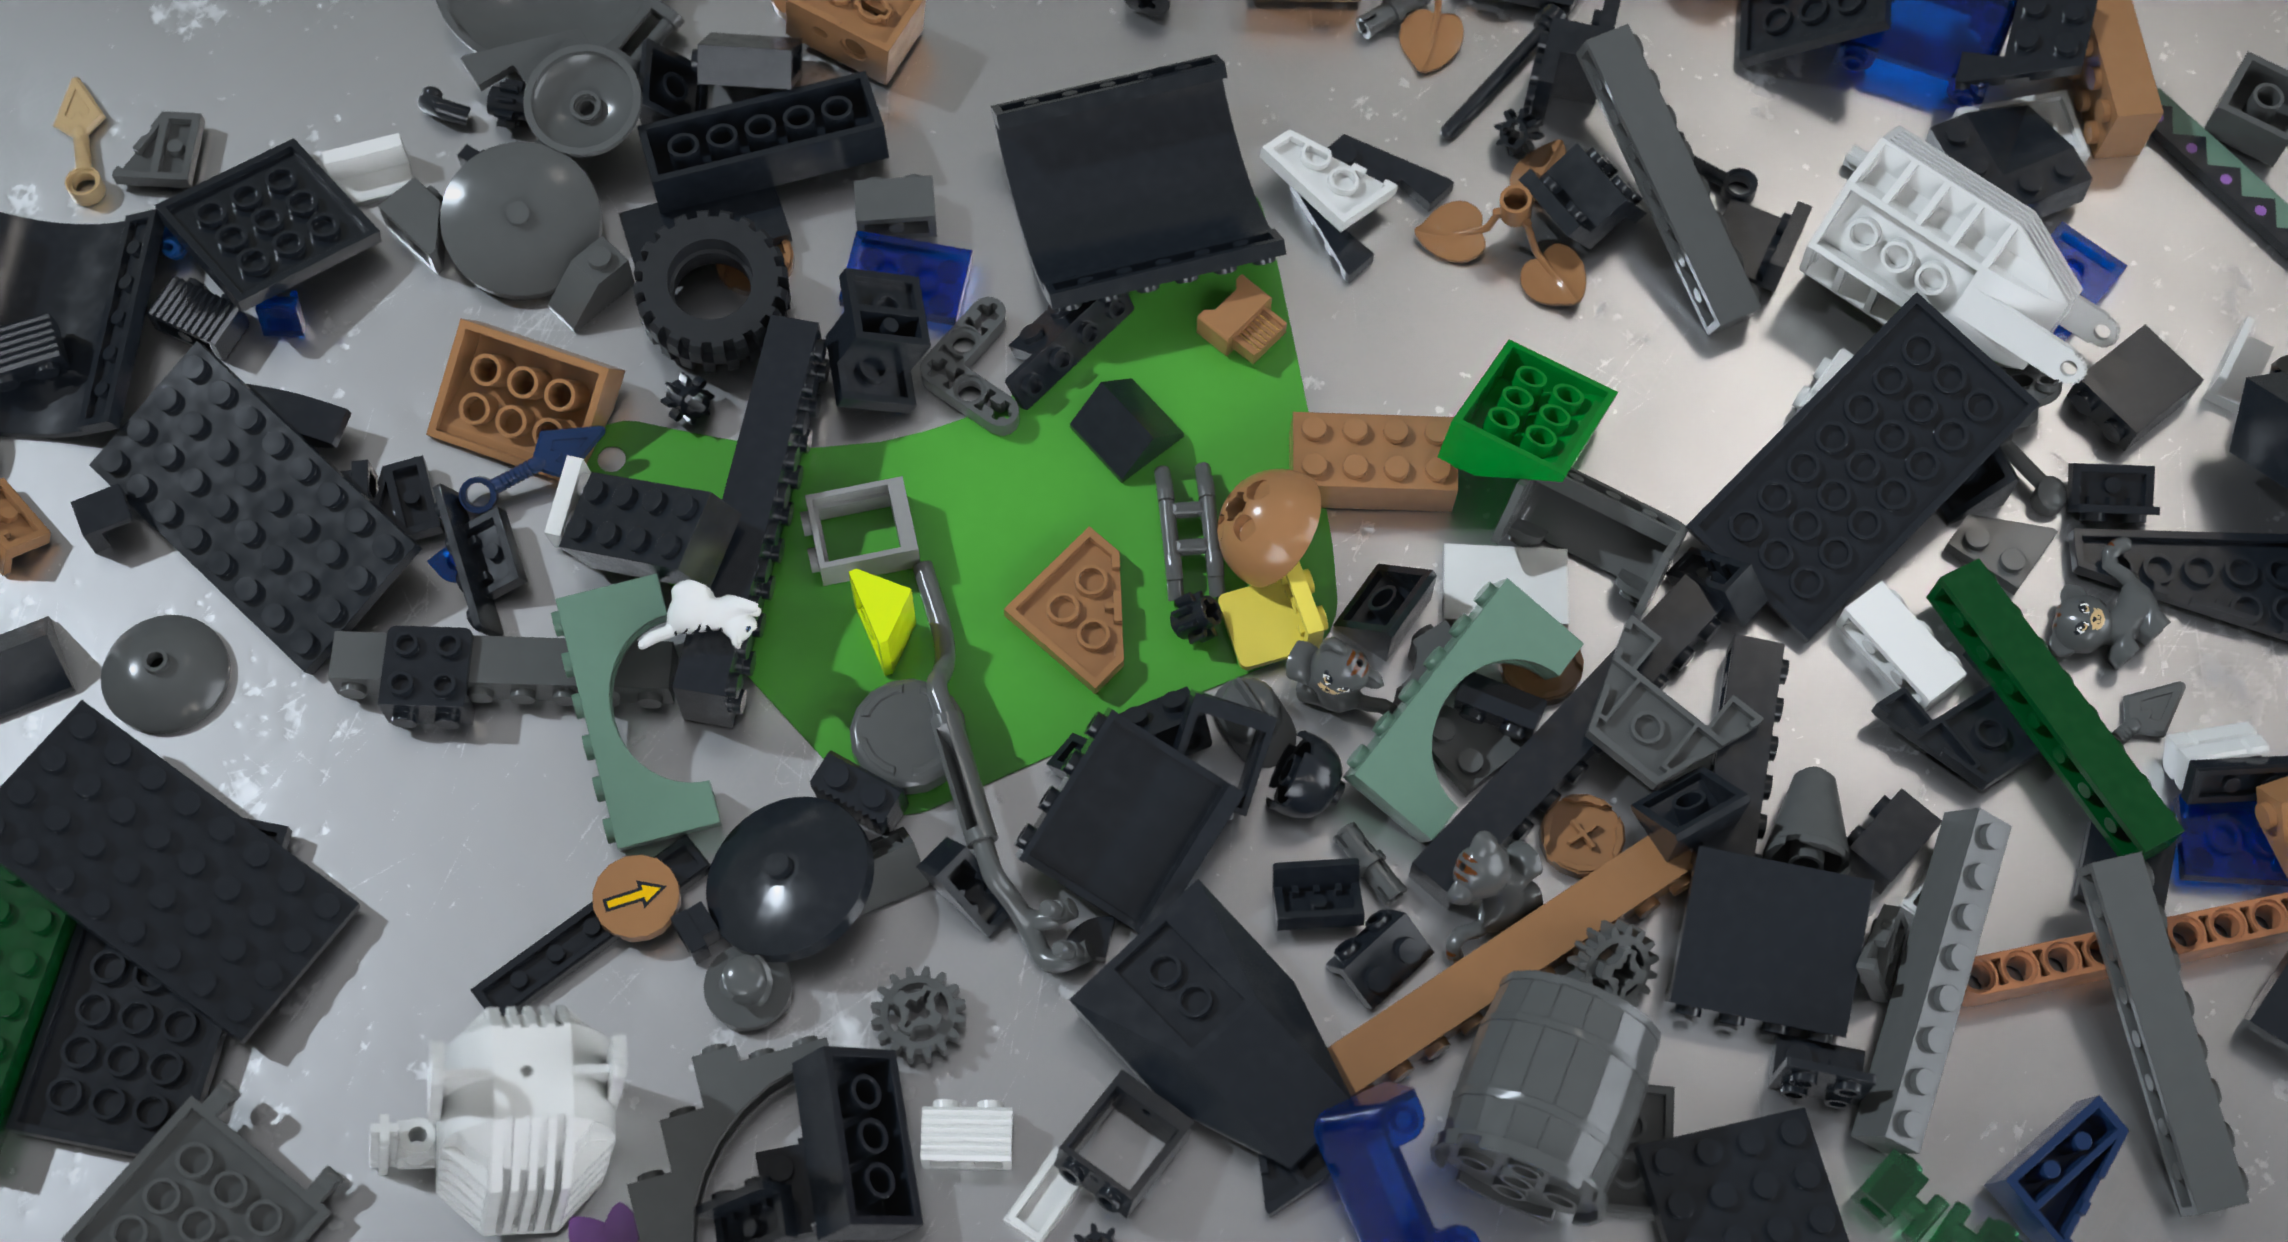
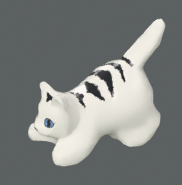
M689 579L683 580L673 586L671 590L672 601L667 611L666 625L648 632L639 640L638 647L639 649H646L655 643L675 637L678 634L721 631L731 639L736 649H740L742 642L749 638L751 633L757 629V621L754 617L760 616L762 609L758 607L757 603L727 594L716 598L713 591L706 585Z

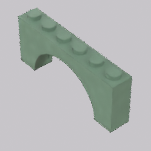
M657 573L556 598L558 611L551 612V617L557 637L565 636L568 652L561 653L562 662L567 678L575 677L579 693L571 695L577 719L585 718L589 734L582 736V742L587 760H596L599 776L592 777L598 803L606 801L610 817L602 819L608 844L616 843L618 850L623 852L681 837L685 834L688 835L722 826L713 787L709 780L702 782H679L650 771L629 752L620 736L615 721L613 689L618 668L625 654L644 633L667 622L668 610Z
M1508 578L1494 584L1489 581L1480 589L1473 599L1477 606L1469 616L1463 614L1455 621L1448 631L1452 638L1444 648L1438 646L1430 653L1423 663L1427 670L1418 681L1413 678L1406 684L1398 695V699L1402 702L1393 713L1387 711L1382 715L1372 729L1376 735L1367 746L1361 744L1346 762L1350 768L1343 778L1420 843L1433 841L1458 809L1447 796L1438 780L1432 756V739L1435 723L1440 709L1451 691L1466 676L1490 664L1520 666L1536 673L1544 680L1560 676L1584 644Z

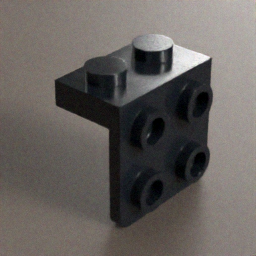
M392 626L389 628L377 704L389 723L401 728H414L417 724H434L438 728L448 730L458 729L460 725H473L475 708L467 695L474 636L470 629L428 626Z

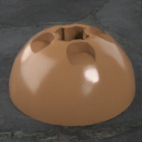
M1269 469L1247 477L1227 496L1219 514L1217 536L1224 560L1241 580L1253 587L1269 586L1287 575L1300 561L1314 537L1321 513V494L1315 480L1306 474L1294 470Z

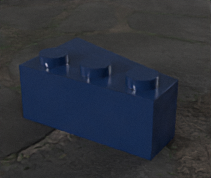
M2100 1095L2076 1101L1986 1182L1984 1186L2031 1242H2072L2073 1240L2070 1238L2082 1216H2086L2092 1204L2089 1201L2100 1180L2105 1179L2130 1130Z

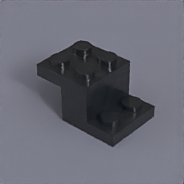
M1605 0L1602 10L1594 9L1591 25L1553 17L1550 31H1541L1523 106L1531 108L1529 115L1534 118H1543L1539 126H1543L1550 95L1595 105L1597 98L1576 53L1586 40L1615 28L1621 0Z
M1576 143L1542 176L1529 169L1518 179L1566 235L1588 249H1592L1625 217L1636 224L1647 214L1639 204L1643 200L1642 195L1629 182L1626 183L1617 174L1619 172L1618 168L1604 154L1601 155L1594 147L1587 150Z
M845 268L839 275L844 312L825 336L836 406L910 414L917 406L911 370L931 347L919 277Z

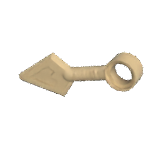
M73 77L53 126L73 138L76 168L66 176L65 187L76 204L91 206L103 199L106 194V186L99 172L92 167L89 135L106 116L80 78ZM82 181H95V185L91 190L87 192L76 191L77 185Z

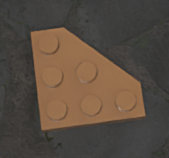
M1089 526L1004 608V616L1094 694L1100 691L1124 667L1120 552Z

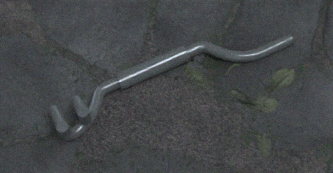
M921 561L916 563L912 569L929 621L935 648L934 666L926 682L927 696L933 713L930 725L967 848L974 850L983 880L1010 916L1034 963L1046 972L1057 974L1070 971L1095 960V949L1089 940L1079 943L1070 940H1058L1051 949L1043 931L1053 929L1078 918L1079 912L1075 902L1071 898L1062 901L1046 899L1040 904V910H1035L1028 906L1002 868L995 842L999 838L961 712L954 710L947 687L952 678L956 658L951 622L933 563L931 561Z

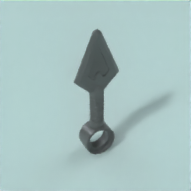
M2178 681L2124 696V723L2115 729L2112 735L2122 745L2135 735L2164 738L2186 689L2185 683Z

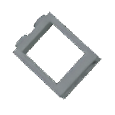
M903 476L805 495L808 511L800 512L804 535H813L815 547L808 548L807 550L812 573L821 572L823 586L850 581L848 571L856 568L877 576L911 569L916 563L920 562L919 548ZM891 506L900 547L829 561L821 520Z

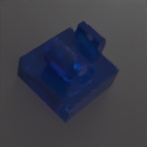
M291 290L290 297H277L276 295L256 305L255 311L264 336H304L306 321L296 290Z

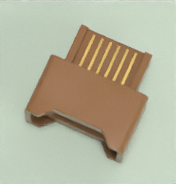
M1241 274L1236 279V290L1215 310H1203L1198 315L1196 333L1225 356H1228L1235 350L1253 365L1286 333L1287 322L1271 310L1272 297Z

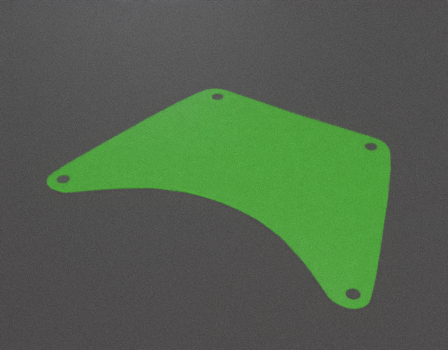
M1256 197V199H1257V201H1258V204H1259V206H1260V208H1261V211H1262V213H1263V215H1264V217H1265V214H1264L1263 208H1262V206H1261V204H1260V201H1259V199ZM1277 259L1266 265H1254L1252 263L1237 266V270L1228 274L1210 272L1198 275L1199 278L1190 283L1179 284L1172 281L1160 284V287L1152 292L1139 293L1136 290L1131 291L1128 296L1134 305V311L1028 410L1019 407L1020 423L1011 434L1005 436L995 435L966 417L924 432L882 442L810 448L808 454L802 453L800 465L803 466V479L800 489H793L790 502H794L793 519L790 526H784L781 538L785 539L784 554L781 563H774L772 575L776 578L775 590L772 599L765 600L762 613L766 614L765 629L762 638H755L752 651H756V664L753 675L748 677L823 759L832 750L857 764L853 758L850 726L856 708L871 691L890 681L914 678L927 682V678L934 666L935 648L931 628L913 569L877 575L912 589L916 625L894 672L887 676L884 675L856 610L851 582L847 581L823 586L821 572L812 573L807 549L815 547L813 535H804L800 512L808 511L805 495L903 476L919 548L920 562L931 561L933 563L954 634L956 658L952 678L947 685L948 691L964 714L966 732L983 786L1054 755L1072 733L1088 739L1089 736L1084 734L1097 711L1104 714L1109 707L1119 714L1131 707L1142 705L1164 696L1168 692L1176 691L1186 686L1190 691L1194 689L1204 692L1237 677L1271 665L1268 664L1251 670L1242 669L1239 666L1223 618L1220 624L1214 626L1218 635L1203 643L1198 641L1191 645L1188 639L1179 638L1173 631L1170 615L1171 612L1179 608L1175 601H1168L1154 470L1162 465L1170 469L1175 503L1199 501L1195 466L1201 462L1208 463L1214 480L1217 516L1219 518L1224 501L1241 481L1260 471L1289 469V432L1293 412L1309 411ZM1241 274L1272 297L1271 310L1287 322L1286 333L1253 365L1235 350L1228 356H1225L1196 333L1198 315L1203 310H1215L1236 290V279ZM1132 378L1184 433V437L1121 483L1070 428V423L1101 382ZM993 410L995 420H998L1000 417L1009 418L1007 410L1002 414ZM623 420L605 426L606 433L596 444L587 462L591 472L708 491L722 500L737 441L639 421ZM609 447L621 449L626 457L623 467L614 472L605 471L598 465L599 454L602 450ZM891 506L821 520L829 561L900 547ZM1321 508L1319 523L1314 537L1305 554L1300 559L1302 569H1309L1314 581L1315 593H1312L1316 606H1323L1327 616L1328 630L1324 631L1323 639L1326 638L1332 628L1336 617L1338 600L1333 544L1327 508ZM1201 517L1177 519L1179 540L1203 538ZM1089 526L1120 552L1124 667L1096 694L1090 691L1004 616V608ZM1205 554L1181 556L1184 594L1188 592L1194 594L1202 591L1204 596H1209ZM1223 558L1225 592L1251 586L1241 580ZM668 583L672 588H673V586L676 585V584ZM1214 597V599L1218 603L1219 597ZM948 782L925 793L906 795L909 805L903 815L922 813L953 800Z

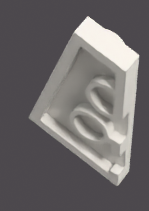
M1288 129L1262 146L1259 155L1268 166L1340 232L1395 196L1398 188L1397 184L1387 179L1382 183L1366 175L1367 169L1356 163L1349 166L1332 157L1331 150L1291 129Z

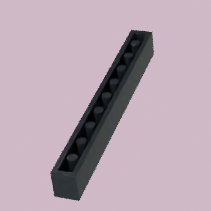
M1685 574L1641 621L1658 634L1662 640L1637 671L1663 691L1670 681L1666 676L1672 669L1676 667L1681 671L1696 653L1692 648L1701 639L1707 643L1720 629L1722 623L1718 618L1725 605ZM1616 648L1412 862L1409 877L1447 910L1453 904L1447 901V893L1454 883L1453 870L1460 852L1471 845L1474 836L1479 831H1489L1497 839L1498 844L1505 848L1512 840L1515 842L1523 840L1533 829L1535 824L1531 820L1541 810L1544 814H1547L1562 797V794L1558 791L1567 782H1570L1572 785L1576 784L1589 768L1586 761L1594 753H1597L1599 756L1605 753L1586 738L1585 733Z

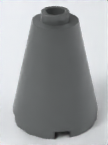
M1812 766L1798 771L1793 776L1764 847L1762 858L1849 875L1851 857L1837 782L1832 774L1821 767Z

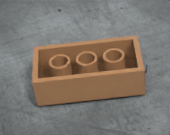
M2098 0L2082 74L2067 77L2069 80H2073L2076 92L2075 107L2082 114L2084 121L2083 135L2087 145H2090L2093 159L2139 156L2164 111L2133 1Z
M1293 412L1289 432V470L1301 472L1315 480L1321 494V508L1452 512L1458 493V469L1450 463L1437 458L1454 417Z

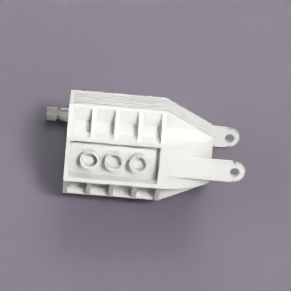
M1900 125L1883 135L1870 152L1854 144L1846 154L1842 164L1854 172L1847 180L1808 243L1799 267L1801 272L1882 325L1918 292L1998 366L2024 370L2031 364L2052 379H2059V382L2063 381V385L2066 382L2068 386L2071 383L2075 385L2076 382L2079 383L2083 380L2089 370L2087 368L2089 364L2085 363L2088 360L2084 359L2085 355L2081 356V352L2077 354L2076 348L2053 334L2058 325L2087 343L2093 342L2092 346L2096 344V347L2100 346L2101 349L2104 346L2106 348L2112 346L2120 338L2118 336L2121 334L2119 332L2121 328L2118 327L2120 323H2116L2117 320H2113V317L2110 318L2108 312L2080 295L2083 290L2082 286L2036 211ZM2098 325L2107 326L2110 330L2109 337L2102 338L2097 335L2096 327ZM2063 362H2074L2077 366V372L2074 374L2066 373L2063 369Z
M549 1005L539 1006L538 1015L534 1013L532 1006H523L522 1014L517 1013L516 1007H506L505 1016L502 1017L499 1007H487L456 1039L444 1046V1040L431 1041L428 1070V1119L416 1117L397 1120V1123H389L388 1114L380 1115L379 1123L370 1125V1168L378 1167L379 1175L385 1176L388 1175V1167H394L396 1164L397 1170L435 1168L436 1165V1194L482 1236L558 1232L603 1184L616 1141L615 1112L627 1073L626 1035L613 1034L610 1041L603 1033L587 1026L565 1005H556L554 1018ZM413 1141H420V1142H422V1143H421V1144H413L412 1142H413Z

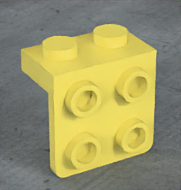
M1300 561L1287 575L1269 586H1248L1223 593L1219 596L1218 604L1221 608L1222 618L1239 666L1242 669L1251 670L1288 659L1291 650L1298 640L1308 641L1317 648L1320 647L1324 631L1328 630V620L1323 606H1316L1312 593H1315V586L1309 569L1303 570Z

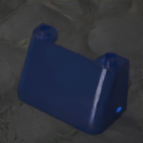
M1892 0L1891 29L1839 42L1832 63L1843 66L1850 71H1860L1870 68L1875 58H1879L1949 81L1946 93L1960 107L1982 104L1990 85L1989 82L1972 84L1970 89H1955V80L1962 51L2000 56L2012 26L2018 0Z
M1389 1081L1326 1109L1318 1116L1314 1125L1315 1140L1359 1241L1481 1242L1475 1231L1464 1225L1454 1224L1442 1229L1434 1227L1400 1149V1146L1413 1141L1422 1132L1425 1124L1424 1110L1414 1088Z

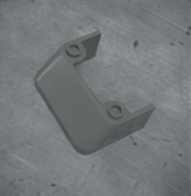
M1571 468L1563 482L1520 479L1490 541L1498 545L1508 534L1510 541L1522 547H1530L1531 544L1539 545L1544 540L1560 549H1568V553L1617 576L1615 584L1620 588V595L1631 602L1638 603L1634 613L1642 616L1675 558L1688 529L1674 517Z

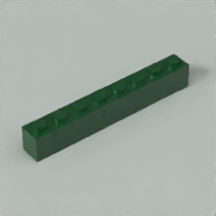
M1980 558L1941 576L1926 596L1927 600L2116 855L2120 857L2142 852L2145 861L2166 850L2185 831L2178 822L2175 813L2167 808L2152 788L2149 779L2140 772L2127 755L2122 743L2112 735L2100 719L2097 710L2087 702L2075 686L2070 674L2063 670L2049 651L2045 641L2038 637L2026 621L2021 609L2011 601L2001 588L1996 576L1986 568Z

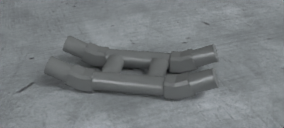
M1206 462L1198 463L1195 466L1199 501L1175 503L1170 469L1167 466H1158L1154 470L1159 506L1168 601H1175L1176 598L1184 595L1181 556L1205 554L1209 596L1213 598L1219 597L1221 594L1226 593L1223 555L1217 536L1218 516L1211 467ZM1201 517L1203 538L1179 540L1177 519Z

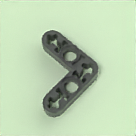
M984 297L973 303L924 357L920 364V374L923 386L928 391L990 433L1005 436L1014 432L1019 426L1020 413L1017 402L1004 391L970 369L1002 334L1007 325L1004 304L994 297ZM992 313H995V321L993 319L988 318L982 324V314H984L985 316H990ZM960 338H969L975 342L974 347L967 352L955 350L953 344ZM942 368H945L946 377L941 374L932 377V369L940 371ZM949 380L953 382L951 388H950ZM968 386L976 387L981 391L979 398L973 401L961 399L959 393ZM989 399H990L991 408H990L989 406H987V403H988ZM993 410L1000 414L1007 410L1009 418L1000 417L998 420H995Z

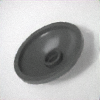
M576 44L551 53L533 70L524 91V113L529 127L543 145L569 157H593L612 150L621 144L633 131L642 109V90L633 68L618 53L599 45ZM587 107L595 108L591 115H583V111Z
M163 615L149 618L123 633L107 653L101 670V689L104 700L112 713L122 723L134 730L148 734H170L185 730L205 719L222 700L230 680L229 654L216 632L197 619L182 615ZM163 658L161 665L151 667L155 660Z

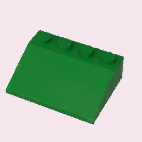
M1508 339L1452 419L1437 458L1450 463L1456 469L1464 470L1474 476L1563 482L1612 405L1618 392Z

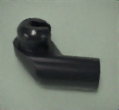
M428 86L422 90V95L418 97V105L423 112L466 126L471 107L443 99L441 90L434 86Z

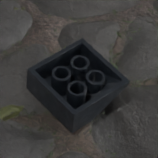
M2029 105L1964 113L1930 127L1926 142L2036 211L2040 219L2082 202L2093 179L2075 148Z

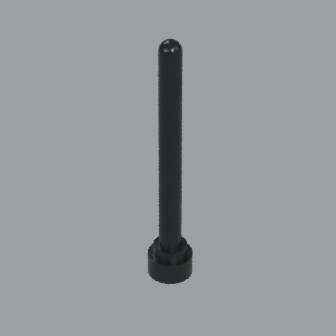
M1549 3L1535 16L1534 29L1441 127L1440 133L1443 138H1453L1538 47L1541 31H1550L1553 17L1568 20L1567 15L1562 9Z

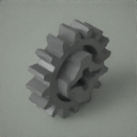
M1617 919L1613 925L1607 920L1601 921L1599 932L1590 927L1586 929L1589 939L1585 943L1579 940L1575 941L1574 944L1580 951L1577 956L1568 957L1567 961L1575 966V970L1570 971L1566 976L1599 987L1627 1001L1636 1008L1639 1005L1637 995L1640 992L1643 994L1650 993L1649 987L1645 985L1647 979H1655L1658 975L1650 970V965L1659 961V956L1650 951L1655 946V943L1645 936L1646 932L1634 924L1630 925L1622 919Z
M924 966L921 976H915L912 968L906 967V978L900 980L898 976L891 974L889 977L892 987L890 989L882 986L877 988L878 996L883 1001L871 1002L872 1013L879 1016L871 1020L873 1031H882L877 1037L879 1045L882 1047L892 1043L890 1050H896V1057L904 1051L906 1052L908 1063L913 1064L916 1055L923 1054L926 1063H931V1052L935 1050L944 1057L948 1055L947 1041L959 1044L960 1034L955 1028L966 1027V1017L957 1014L966 1010L965 999H955L960 993L957 983L946 987V973L941 972L934 979L931 978L928 966ZM913 989H921L920 991L906 993ZM941 998L948 1007L947 1020L936 1011L940 1005L939 1001ZM922 1009H926V1019L919 1016L915 1021H912L910 1014L912 1011L919 1014ZM890 1010H893L895 1015L901 1018L896 1032L889 1022ZM928 1036H931V1037H932V1038H930V1039H928V1040H925V1041H916L917 1039H920V1038H924V1037H928Z

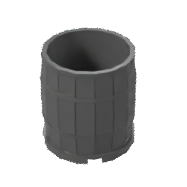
M1537 970L1512 971L1502 977L1499 989L1485 1017L1479 1024V1029L1452 1094L1451 1106L1444 1130L1436 1133L1430 1147L1431 1159L1439 1168H1444L1447 1160L1451 1165L1459 1169L1456 1181L1500 1205L1549 1221L1553 1220L1555 1212L1558 1211L1566 1214H1575L1572 1220L1573 1225L1591 1226L1602 1222L1608 1207V1196L1606 1193L1616 1171L1619 1170L1622 1164V1159L1635 1129L1644 1098L1647 1095L1648 1082L1655 1054L1660 1046V1030L1648 1016L1630 1003L1599 987L1567 976Z

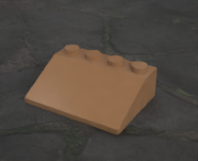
M460 319L426 435L519 466V464H523L524 461H528V459L533 457L540 431L603 426L605 428L614 410L626 370L481 321ZM593 448V449L590 451V453L585 457L584 461H585L586 464H587V462H588V460H589V458H590V456H591V454H592L594 448ZM543 472L538 473L543 476L560 481L559 477L549 475Z

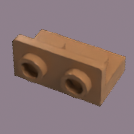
M4 477L0 479V574L3 576L11 572L12 558L50 543L51 536L50 530Z

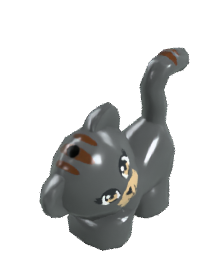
M2125 536L2110 541L2101 551L2102 569L2123 585L2113 610L2109 611L2107 605L2101 599L2088 595L2083 588L2075 584H2065L2060 594L2061 604L2055 612L2052 625L2053 634L2047 645L2052 655L2069 657L2074 653L2091 654L2102 645L2107 644L2112 646L2107 653L2108 663L2115 670H2118L2140 649L2135 641L2136 638L2146 646L2171 623L2160 609L2150 588L2140 582L2132 570L2118 563L2117 557L2130 551L2132 548L2130 538Z
M1336 637L1326 638L1319 648L1308 641L1298 640L1291 650L1286 661V675L1290 680L1298 682L1296 694L1300 702L1319 705L1337 713L1359 709L1384 715L1387 711L1393 713L1398 705L1387 699L1362 694L1360 691L1362 688L1379 689L1384 686V682L1379 672L1371 667L1366 654L1355 645L1343 642Z
M1479 831L1474 836L1471 845L1460 852L1454 866V883L1448 890L1447 901L1456 905H1468L1473 900H1483L1478 909V920L1456 927L1446 940L1445 953L1450 965L1464 958L1461 947L1467 940L1479 939L1490 932L1504 931L1543 905L1541 890L1532 881L1542 874L1543 867L1539 854L1528 843L1519 840L1511 843L1506 850L1504 846L1498 844L1497 839L1489 831Z

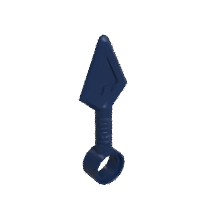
M603 426L540 431L533 457L528 459V461H524L523 464L521 463L519 466H515L492 479L476 476L466 480L459 489L461 505L471 513H484L495 507L499 499V493L507 490V488H511L516 483H520V481L528 479L530 476L532 477L534 474L543 472L560 478L567 455L585 459L604 436L606 429ZM474 483H482L490 491V500L485 506H475L468 499V490Z

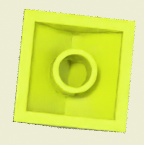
M856 568L848 571L854 604L883 673L887 676L894 672L916 625L912 589Z

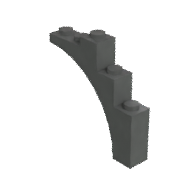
M817 1036L803 1037L795 1040L792 1043V1047L775 1051L774 1048L760 1049L749 1054V1059L741 1061L735 1045L727 1047V1044L724 1043L705 1047L701 1050L700 1055L692 1057L704 1108L696 1110L694 1106L681 1107L671 1111L669 1118L659 1120L671 1172L664 1174L663 1170L645 1172L637 1177V1182L627 1184L640 1242H698L700 1217L696 1216L695 1207L703 1204L709 1180L724 1149L751 1115L772 1096L795 1083L792 1063L823 1046H829L827 1037L818 1039Z

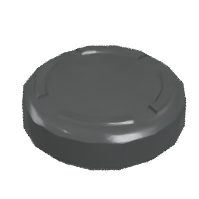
M914 678L890 681L871 691L856 708L850 726L852 753L857 765L903 789L905 795L925 793L947 782L930 725L933 713L927 696L926 681ZM950 695L954 710H958L961 712V716L965 725L964 714L958 706L957 702L955 701L954 697Z

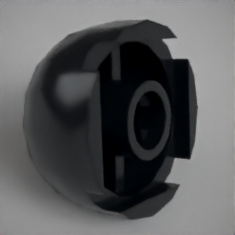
M1304 730L1296 734L1303 738L1299 744L1295 746L1289 743L1276 764L1269 782V787H1277L1274 800L1266 797L1268 808L1292 818H1312L1322 813L1329 804L1336 805L1345 790V782L1341 781L1343 767L1337 752L1331 744Z

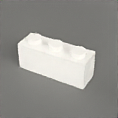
M1880 581L1846 606L1835 624L1895 691L1905 686L1926 712L1955 691L1967 675L1959 658L1951 651L1945 650L1934 638L1932 629L1924 621L1918 620L1906 607L1902 596L1895 590L1889 589L1883 581Z

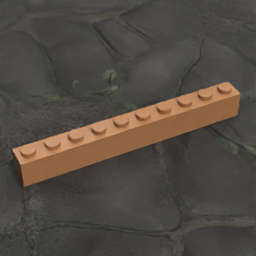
M1646 836L1329 1046L1327 1049L1355 1106L1360 1108L1373 1100L1379 1094L1376 1088L1388 1080L1396 1084L1406 1078L1415 1070L1412 1064L1425 1055L1429 1060H1432L1442 1054L1451 1045L1448 1040L1461 1031L1465 1036H1468L1479 1029V1024L1486 1015L1499 989L1502 977L1512 971L1525 970L1557 974L1554 970L1555 968L1566 962L1569 956L1578 955L1580 950L1575 946V941L1579 940L1585 943L1589 939L1586 929L1589 927L1599 932L1601 921L1607 920L1614 925L1617 919L1627 921L1634 915L1642 919L1660 906L1661 903L1658 899L1671 892L1674 896H1677L1689 888L1693 864H1690L1692 852L1688 850L1666 862L1650 837Z

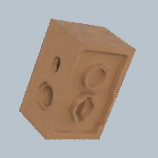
M786 0V35L803 38L804 44L858 72L866 71L868 77L887 85L923 31L926 0Z

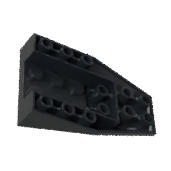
M1199 879L1069 999L1079 1017L1149 1089L1194 1121L1289 1169L1296 1166L1356 1107L1295 982Z

